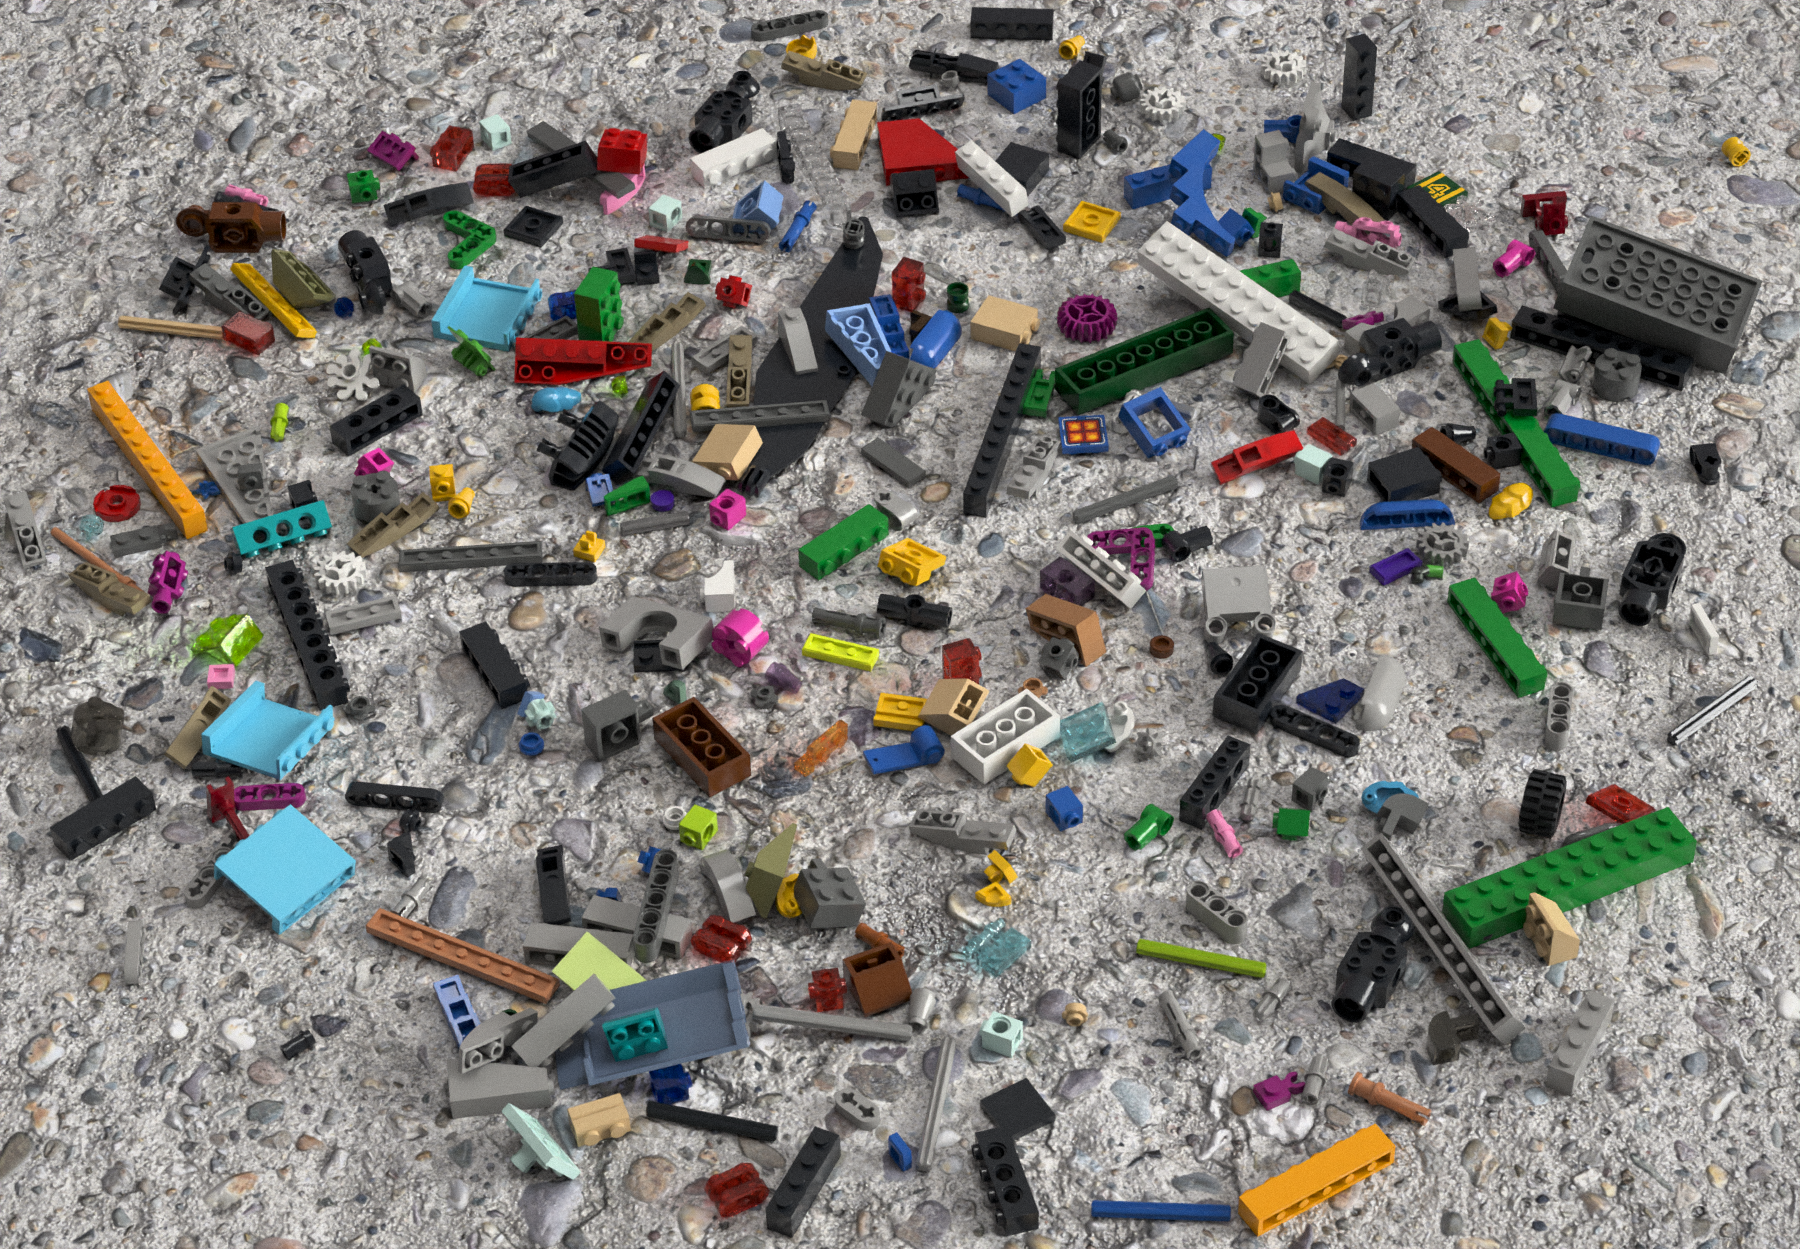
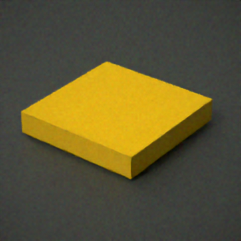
M1081 201L1063 224V231L1103 243L1121 219V212Z

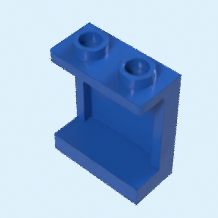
M1313 156L1308 160L1307 172L1294 183L1289 180L1284 182L1283 199L1319 215L1326 209L1322 203V196L1309 190L1304 184L1305 181L1320 172L1348 188L1349 172Z

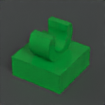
M1244 208L1242 217L1250 223L1255 231L1251 238H1257L1260 233L1261 222H1264L1267 217L1260 212L1257 213L1252 208Z

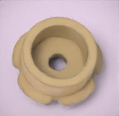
M1271 192V197H1267L1270 210L1275 209V212L1278 213V210L1284 209L1280 192L1274 194Z
M1069 1003L1065 1006V1011L1062 1012V1018L1066 1019L1067 1024L1070 1026H1080L1088 1020L1086 1007L1081 1003Z

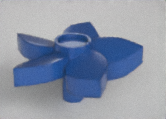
M204 481L203 483L199 482V488L193 490L192 495L202 493V498L205 500L209 495H220V490L215 482L208 483V481Z

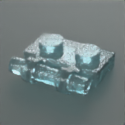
M1001 918L994 922H989L984 927V931L978 936L974 935L969 939L968 945L963 948V952L969 957L974 952L979 954L977 956V965L996 978L1031 948V940L1011 927L1005 933L1002 932L1001 929L1006 924ZM990 939L995 941L990 946L985 944Z

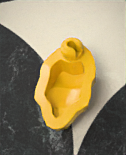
M1514 483L1503 488L1501 493L1492 498L1488 513L1489 517L1494 520L1513 518L1521 511L1527 509L1533 498L1532 488L1526 483Z
M796 873L783 878L775 897V904L779 913L790 919L802 914L794 897V885L799 876Z

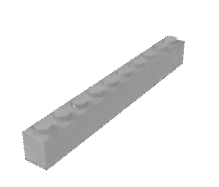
M1379 833L1364 845L1361 850L1402 908L1412 919L1414 925L1488 1029L1505 1045L1525 1029L1524 1025L1396 847L1382 833Z

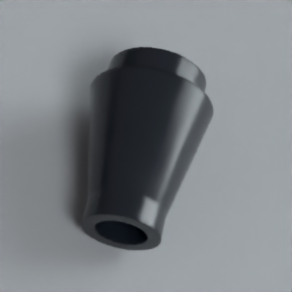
M1447 423L1440 428L1441 433L1457 444L1476 438L1474 426Z
M1217 642L1207 644L1205 651L1212 672L1218 675L1228 674L1233 668L1232 656L1222 649Z

